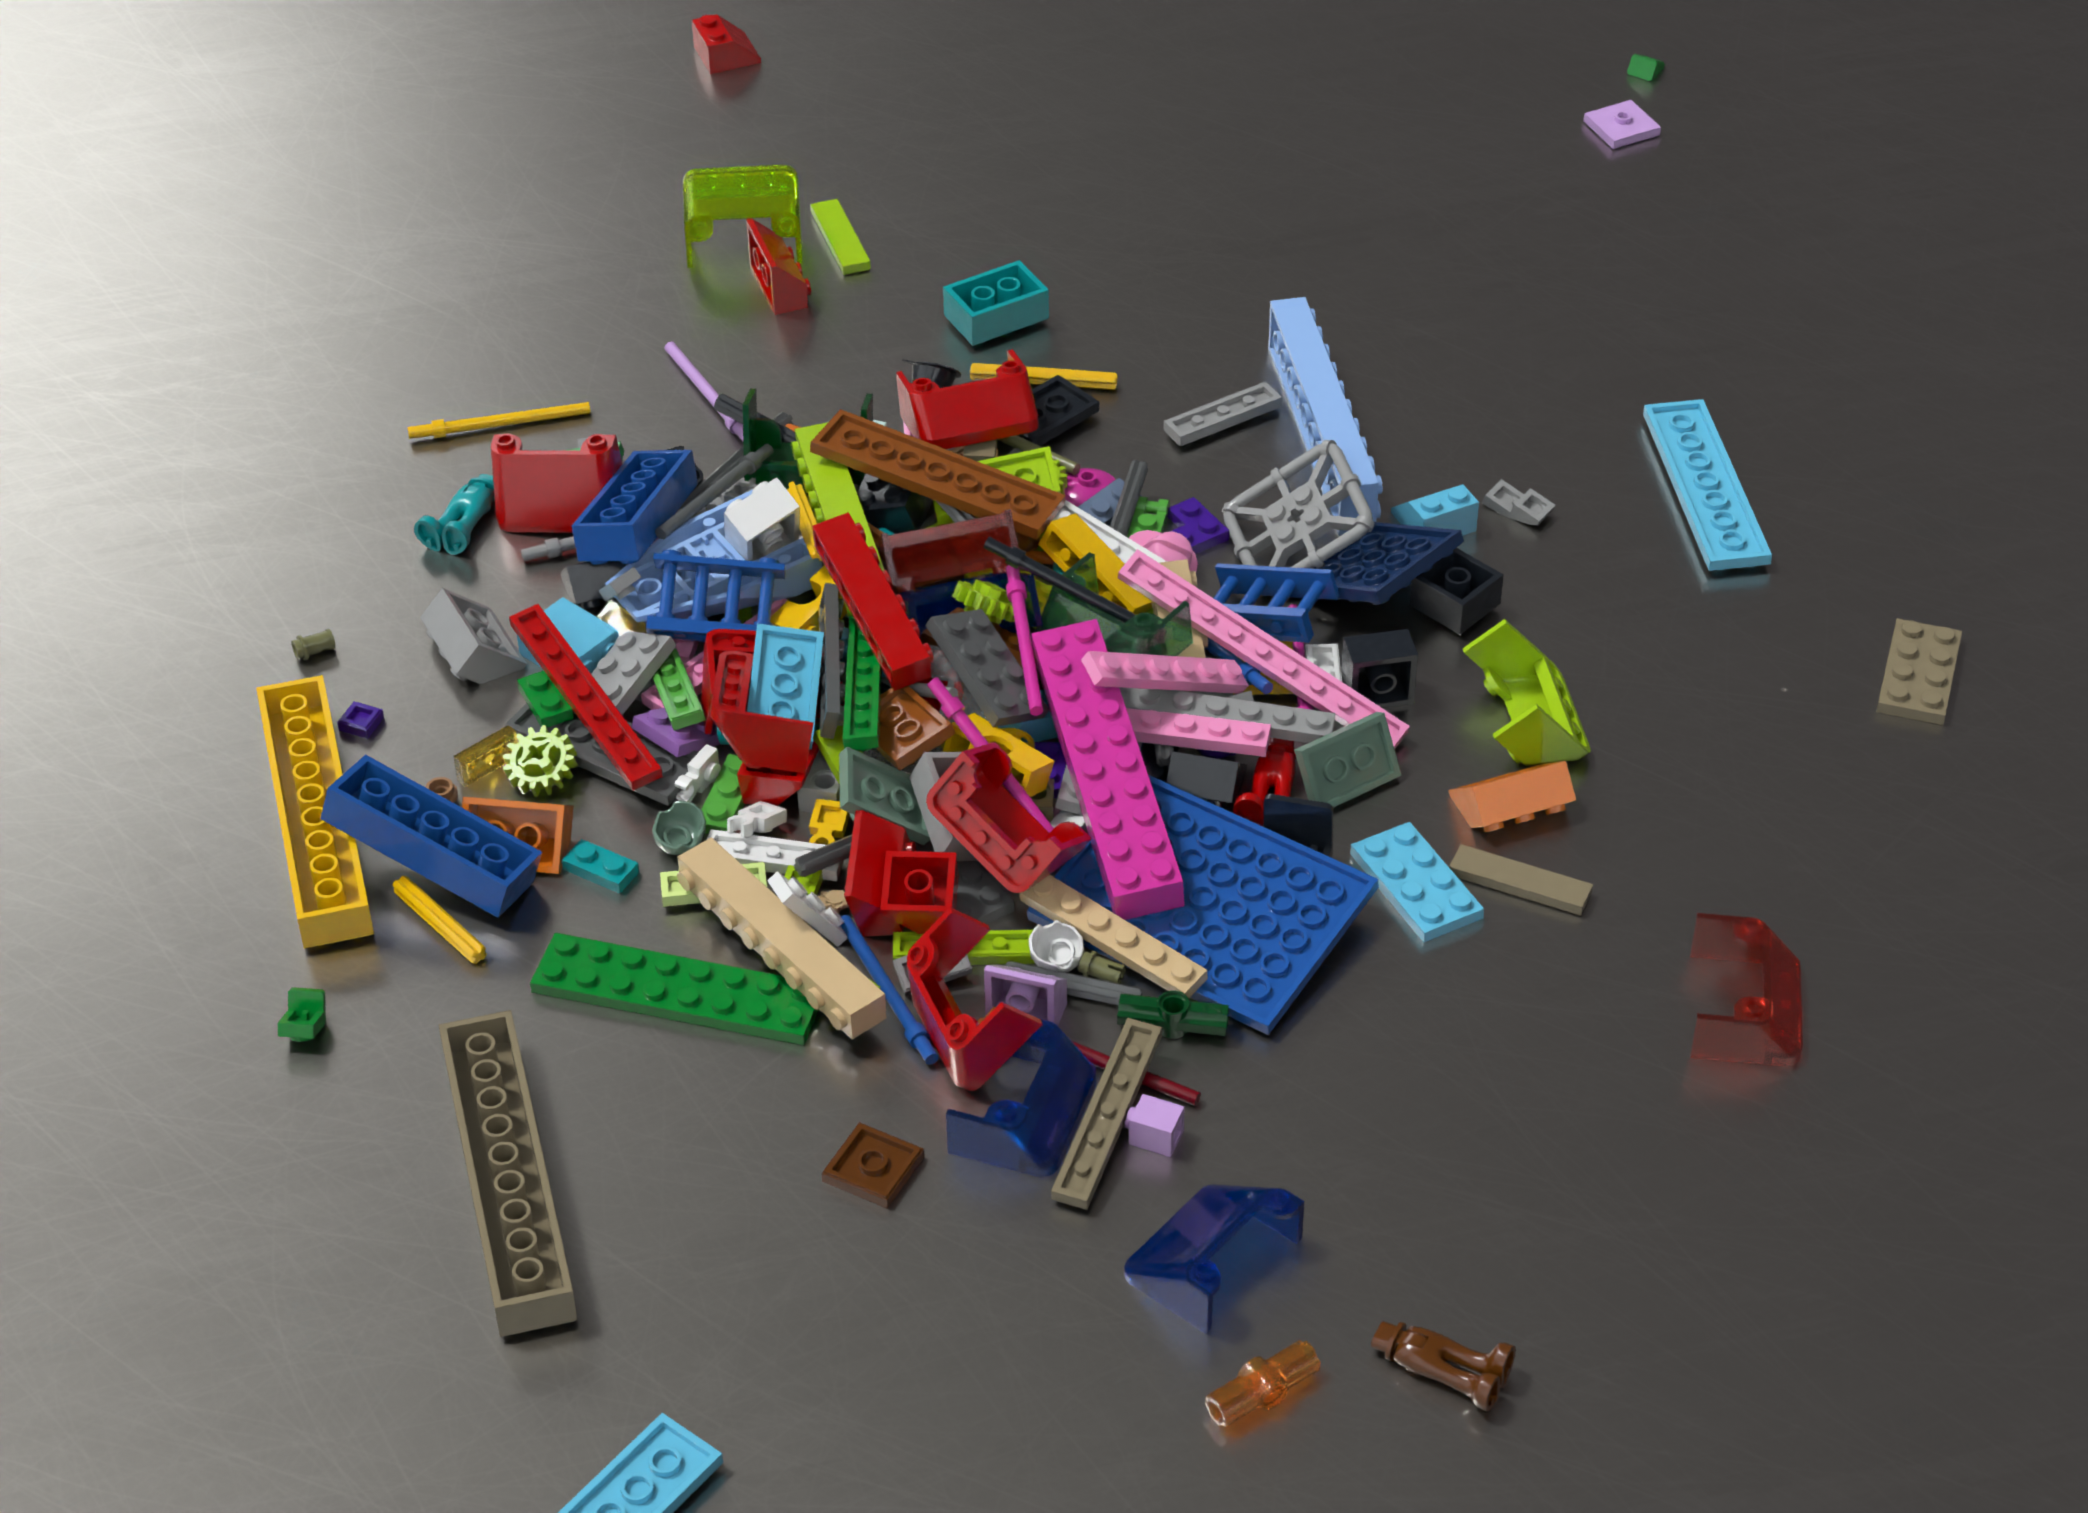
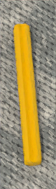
M972 363L970 379L974 381L975 379L996 377V369L1002 365ZM1025 366L1031 385H1041L1060 375L1078 388L1115 390L1117 388L1118 376L1115 372Z
M790 482L788 484L790 488L786 490L800 506L799 529L809 555L812 559L818 558L819 561H822L814 546L812 526L818 523L807 495L801 484L795 485L794 482Z

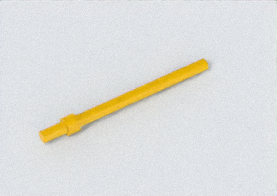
M589 402L446 422H444V419L431 420V424L410 426L407 429L409 439L434 436L435 439L446 437V434L591 413Z

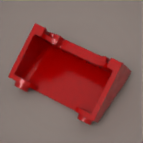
M509 433L494 434L491 442V459L498 526L505 532L573 533L572 525L622 465L616 435L593 434L583 442L580 450H522V441L518 436Z
M996 742L962 751L929 790L926 799L927 807L931 814L1010 892L1021 893L1031 889L1081 852L1091 841L1092 838L1079 825L1069 821L1058 824L1049 833L1002 786L1012 773V762L1007 753Z

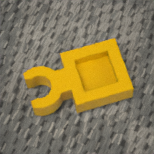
M816 799L809 824L810 834L813 835L809 843L828 845L835 842L834 838H844L850 813L840 809L839 801Z

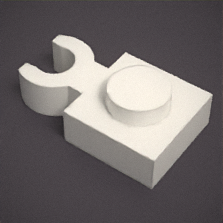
M707 744L687 764L688 772L686 775L679 776L674 783L675 787L681 789L676 795V799L691 802L697 792L702 793L710 783L715 782L721 770L718 749Z
M759 801L739 810L738 815L729 817L727 819V832L732 833L741 830V837L743 838L753 835L754 831L758 833L770 832L774 827L787 822V809Z

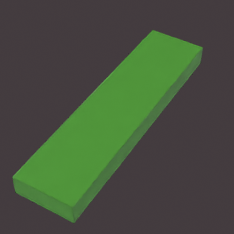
M674 648L652 679L672 728L675 731L706 721L677 648Z

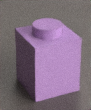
M1142 1094L1137 1106L1130 1107L1125 1119V1128L1129 1129V1145L1171 1157L1184 1132L1185 1106Z

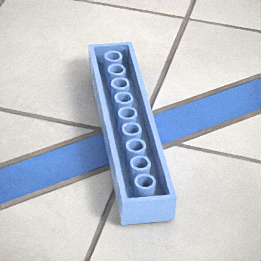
M1306 297L1270 301L1268 349L1306 451L1321 444L1324 440H1334L1341 448L1353 474L1359 477L1361 482L1360 489L1372 512L1373 521L1376 522V519L1381 517L1378 494H1382L1383 491L1380 475H1375L1374 459L1367 454L1365 437H1360L1359 422L1357 417L1353 418L1351 401L1350 399H1345L1344 384L1342 380L1337 378L1336 363L1330 361V349L1328 344L1323 343L1321 326L1316 325L1314 308H1309ZM1316 460V461H1314L1313 463H1311L1312 466H1313V469L1315 468L1316 463H1317L1318 460ZM1334 462L1321 486L1323 495L1341 483V477ZM1350 495L1330 507L1333 516L1357 518L1359 515ZM1337 530L1338 536L1347 532L1346 530Z

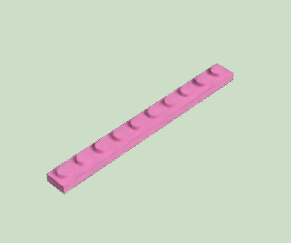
M1137 549L1118 572L1119 580L1255 667L1318 710L1335 713V721L1344 727L1375 712L1385 713L1394 749L1408 733L1409 725Z

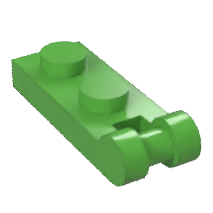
M1139 496L1127 537L1129 538L1136 532L1145 530L1163 533L1168 518L1170 500L1159 499V502L1150 501L1148 497Z

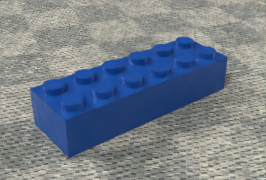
M692 450L633 451L572 525L578 561H590L591 564H603L608 561L632 564L639 561L657 538L655 530L675 515L698 485Z
M364 755L328 787L320 818L496 917H499L534 882L542 855L540 850L367 755Z

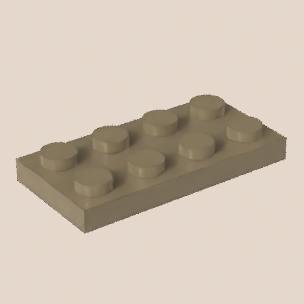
M1897 618L1876 712L1943 725L1962 631Z

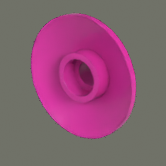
M1081 468L1077 475L1066 473L1068 486L1065 488V500L1078 507L1116 479L1109 473L1094 468Z

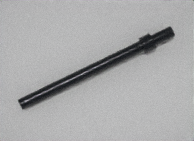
M990 536L987 538L983 548L1005 559L1007 565L1015 569L1020 567L1152 639L1160 640L1164 629L1029 558L1022 549L1016 546L1011 548Z

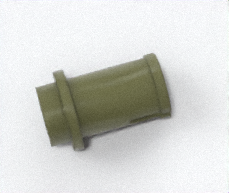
M325 629V631L306 637L298 635L296 640L291 641L295 657L297 659L303 658L304 660H308L310 655L335 649L336 646L330 629Z
M1085 951L1080 960L1078 971L1083 973L1084 977L1092 976L1103 981L1121 984L1120 980L1124 978L1126 965L1100 957L1097 951H1092L1091 953Z

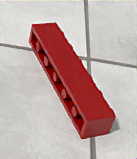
M849 512L813 525L814 546L893 690L896 691L931 677L930 663L934 662L932 650L928 643L923 644L919 638L920 631L914 618L908 619L902 596L894 594L889 573L887 570L881 571L875 548L873 546L868 547L865 542L866 535L860 523L855 524Z

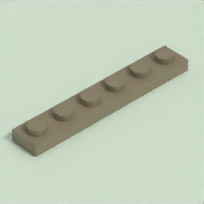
M1127 1018L1052 1187V1200L1088 1209L1124 1126L1127 1113L1133 1105L1162 1038V1027Z

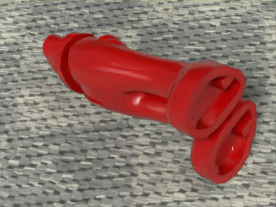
M1270 738L1266 757L1259 756L1257 760L1251 793H1243L1236 799L1233 809L1234 814L1263 827L1264 799L1268 794L1269 788L1275 787L1274 794L1290 797L1296 773L1294 741Z

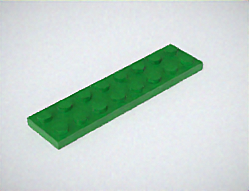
M554 933L530 981L531 993L803 1046L819 1009L816 1010L809 1004L807 998L798 989H792L787 984L784 976L561 933Z

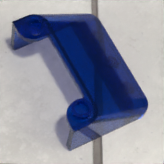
M1220 1184L1207 1185L1199 1190L1127 1259L1124 1265L1125 1279L1129 1284L1206 1334L1212 1328L1213 1296L1221 1286V1274L1216 1264L1209 1259L1252 1217L1297 1244L1302 1239L1305 1201L1281 1188Z

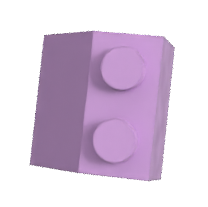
M999 964L986 965L984 969L985 1016L993 1007H997L1003 1002L1039 1018L1046 1027V1031L1055 1034L1067 1005V979Z

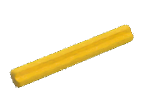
M401 876L399 880L393 882L394 893L473 964H477L480 960L485 959L487 955L485 946L409 877Z

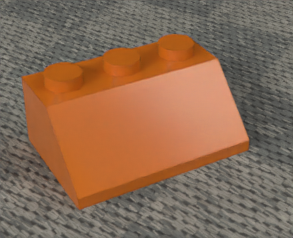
M1566 761L1539 764L1448 790L1451 799L1471 828L1483 827L1484 832L1504 828L1503 821L1513 818L1515 824L1535 819L1534 812L1544 809L1546 815L1566 810V803L1576 801Z
M463 797L462 808L542 852L537 872L561 873V860L566 856L571 841L574 805Z

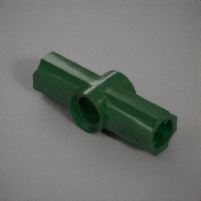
M1176 990L1164 992L1159 997L1121 993L1118 1004L1117 1024L1124 1025L1127 1018L1156 1025L1162 1027V1036L1169 1039L1181 1038L1187 1032L1226 1036L1229 1005L1189 1001L1187 995Z

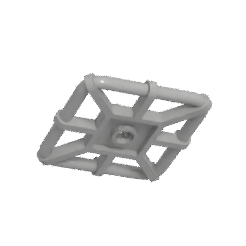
M1324 440L1321 444L1314 446L1280 469L1278 467L1272 469L1269 476L1237 495L1230 502H1226L1222 509L1225 525L1229 529V534L1235 545L1234 553L1236 558L1242 561L1243 565L1257 566L1253 556L1274 543L1276 552L1269 566L1284 567L1291 555L1306 547L1308 556L1293 565L1292 568L1312 569L1316 567L1319 569L1325 565V560L1356 542L1366 533L1371 532L1375 525L1372 512L1360 489L1361 482L1359 477L1353 474L1341 448L1334 440ZM1318 460L1309 481L1291 492L1286 479ZM1334 462L1340 474L1341 483L1323 495L1321 486ZM1277 485L1283 498L1265 509L1244 507ZM1350 495L1359 514L1357 518L1333 516L1330 507ZM1300 516L1301 520L1296 523L1294 520ZM1237 520L1264 522L1268 530L1247 542ZM1332 529L1347 531L1319 550L1314 542Z

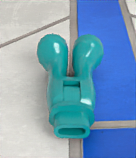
M480 474L478 477L471 478L468 484L462 486L453 496L438 520L430 515L422 516L414 525V533L417 539L430 550L440 551L444 545L446 552L451 555L463 552L470 543V533L474 526L491 509V503L495 499L493 475Z

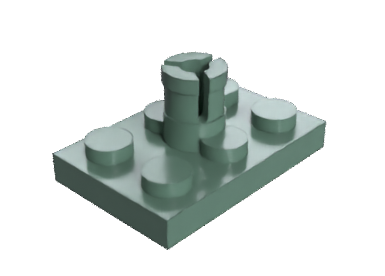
M1375 712L1294 749L1308 800L1329 803L1333 807L1402 776L1385 713Z
M848 746L839 753L840 809L849 812L853 822L855 811L864 810L904 827L910 840L922 845L930 841L909 778L910 774L899 771Z

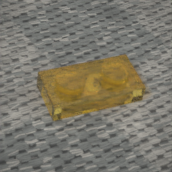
M507 725L454 755L457 781L464 787H467L505 765L503 755L511 754L507 747L508 743H518L516 731Z

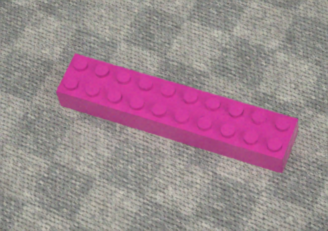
M1097 619L1031 633L1037 671L1089 836L1092 838L1091 844L1113 913L1127 920L1183 907V879L1120 688L1095 686L1081 661L1088 651L1108 652Z

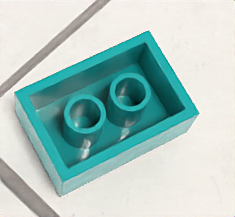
M1020 260L943 286L944 316L972 346L1049 319V289Z

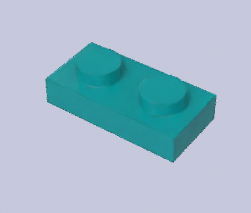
M583 839L561 860L563 870L619 894L639 873L638 862Z

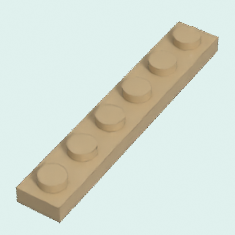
M1051 875L1045 877L1031 889L1019 893L1020 901L1053 921L1058 920L1061 923L1075 927L1085 941L1167 991H1180L1190 998L1208 979L1207 969Z

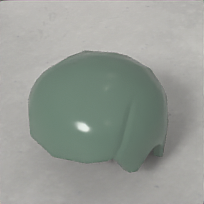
M681 800L675 801L670 809L664 812L660 811L655 819L652 829L655 843L669 855H681L702 843L706 832V820L703 811L694 803Z

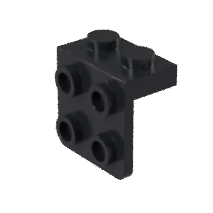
M1267 794L1265 796V828L1332 857L1333 806L1331 804L1276 794Z

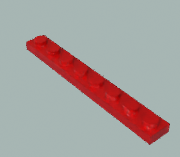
M533 605L509 616L511 627L632 791L663 777L660 765L540 605Z

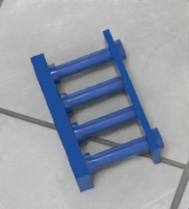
M663 550L662 553H654L655 568L663 569L659 613H656L655 616H647L646 631L648 634L671 636L672 639L705 642L707 633L714 629L756 631L757 623L773 625L770 619L774 578L785 579V564H781L778 560L772 558H762L760 562L686 556L676 550ZM677 570L696 572L692 615L688 616V619L675 618V615L672 614ZM709 573L729 575L725 617L721 619V622L708 621V618L705 617ZM742 576L761 577L758 617L753 625L740 624L741 621L738 620Z
M1218 563L1215 566L1221 587L1214 596V599L1278 641L1309 643L1314 633L1308 613L1318 599L1337 600L1339 598L1333 570ZM1231 594H1245L1239 604H1225ZM1260 595L1274 596L1268 606L1254 605ZM1289 597L1303 598L1297 608L1283 607Z

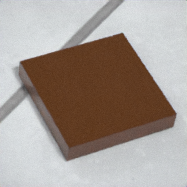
M859 1122L821 1173L822 1182L888 1209L924 1159V1148Z

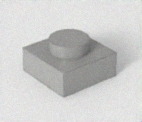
M633 567L600 589L599 593L605 601L615 595L621 600L635 590L632 584L640 579L641 576L636 568Z

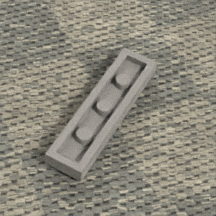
M1265 381L1164 420V431L1179 446H1183L1282 407V397Z

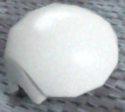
M1058 920L1046 926L1038 924L1028 939L1031 958L1038 967L1048 970L1069 972L1079 965L1085 952L1083 937L1076 928L1061 923Z

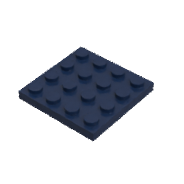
M1374 522L1375 525L1371 532L1366 533L1356 542L1325 560V565L1319 569L1333 570L1339 592L1338 599H1347L1350 602H1372L1374 605H1379L1389 601L1391 595L1399 589L1409 586L1418 575L1431 570L1433 564L1441 558L1451 555L1454 552L1453 550L1464 542L1461 530Z

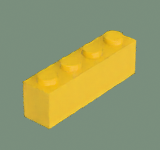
M1076 513L1050 522L1038 545L1074 582L1138 616H1142L1153 608L1149 598L1118 579V572L1125 563ZM1111 617L1112 622L1119 628V630L1123 631L1131 628L1125 623Z

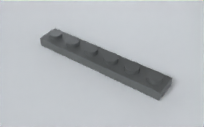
M825 583L819 605V632H824L820 667V737L834 739L837 726H843L844 706L840 704L843 703L845 684L840 682L843 680L845 663L839 662V660H842L844 652V641L839 640L842 638L844 620L839 619L843 611V599L838 598V588L835 584Z

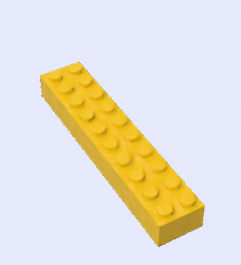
M323 675L256 687L303 948L374 935L356 839L320 819L328 787L343 775Z

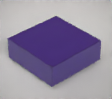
M354 701L337 721L339 731L368 739L384 719L383 709Z

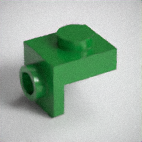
M292 987L288 991V1011L277 1023L278 1036L290 1037L292 1041L296 1042L314 1039L326 1024L325 991L323 989Z

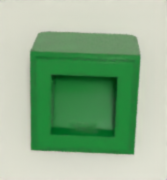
M1634 54L1632 55L1627 74L1652 81L1664 68L1665 63L1651 57Z

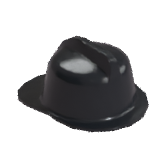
M902 360L912 365V383L918 378H928L935 382L939 388L952 386L955 378L961 377V373L958 370L942 364Z

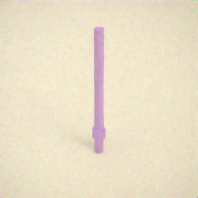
M668 342L665 345L666 352L714 407L719 394L674 342ZM718 412L725 420V426L732 434L738 435L743 441V425Z

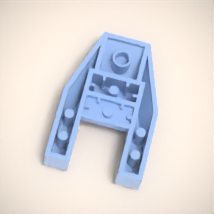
M753 490L689 519L665 539H658L653 543L639 561L628 564L605 583L607 585L629 569L636 568L641 578L632 584L635 590L621 600L616 595L614 596L636 622H647V616H655L656 613H659L663 569L655 568L654 553H662L663 550H676L686 556L745 560L725 539L724 512L730 503L736 499H745L752 494ZM803 538L755 560L760 562L762 558H772L778 560L781 564H785V579L774 578L772 602L798 596L813 589L809 579L823 567L822 561H819L818 558L812 559ZM676 571L672 610L675 618L688 619V616L692 615L696 572ZM709 573L705 617L725 613L728 574ZM742 576L739 609L759 605L761 577Z

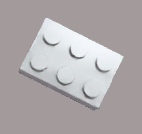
M777 477L769 483L767 481L760 483L753 489L751 495L743 500L736 499L727 506L724 512L725 539L746 561H755L799 539L800 506Z

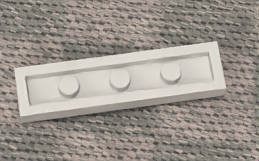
M710 829L707 839L712 837L739 863L764 862L765 872L776 873L778 871L781 874L786 873L788 865L794 866L797 857L826 846L823 844L756 835L743 838L741 833H728L727 831ZM844 860L822 869L823 880L837 881Z

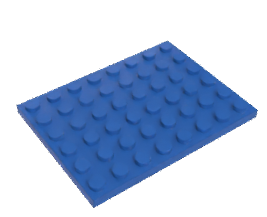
M1148 775L1183 879L1184 906L1127 919L1126 921L1207 969L1208 979L1190 998L1198 1002L1229 1005V1017L1269 1035L1377 891L1379 879ZM1090 841L1081 852L1065 863L1055 878L1113 913ZM1029 907L1027 910L1028 920L1036 924L1046 926L1054 922L1032 907ZM1083 939L1084 947L1097 951L1098 954L1119 964H1123Z

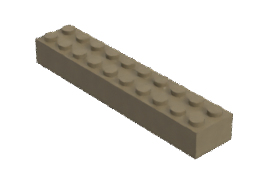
M508 1010L438 1024L500 1337L577 1321L572 1284L512 1012Z

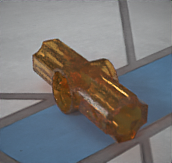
M1298 1340L1267 1360L1261 1356L1249 1360L1240 1369L1235 1379L1205 1396V1406L1210 1413V1417L1218 1426L1223 1425L1227 1427L1258 1407L1270 1410L1277 1406L1286 1397L1291 1387L1320 1371L1321 1362L1316 1355L1315 1349L1307 1340L1304 1342Z

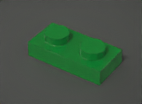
M545 671L517 679L518 690L541 727L546 725L548 728L574 719L572 708Z

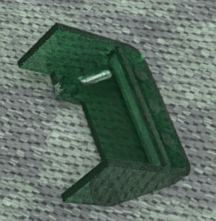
M1089 552L1062 575L1099 594L1095 554ZM1054 585L1051 588L1035 632L1097 619L1107 651L1116 653L1178 656L1193 643L1190 603L1186 601L1182 602L1164 619L1151 613H1139L1124 623Z

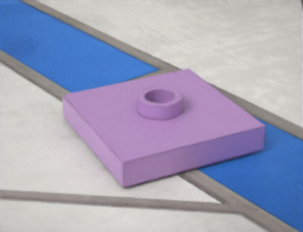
M1632 100L1584 113V122L1612 149L1660 135L1661 127Z

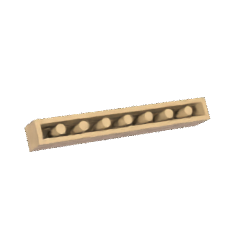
M712 837L677 857L679 867L677 878L680 885L686 891L690 890L696 895L706 910H712L727 929H733L749 949H754L758 952L769 968L776 969L783 975L787 984L792 989H798L814 1009L821 1010L829 1018L834 1028L842 1030L853 1040L887 1019L885 993L801 917L785 906L771 890Z

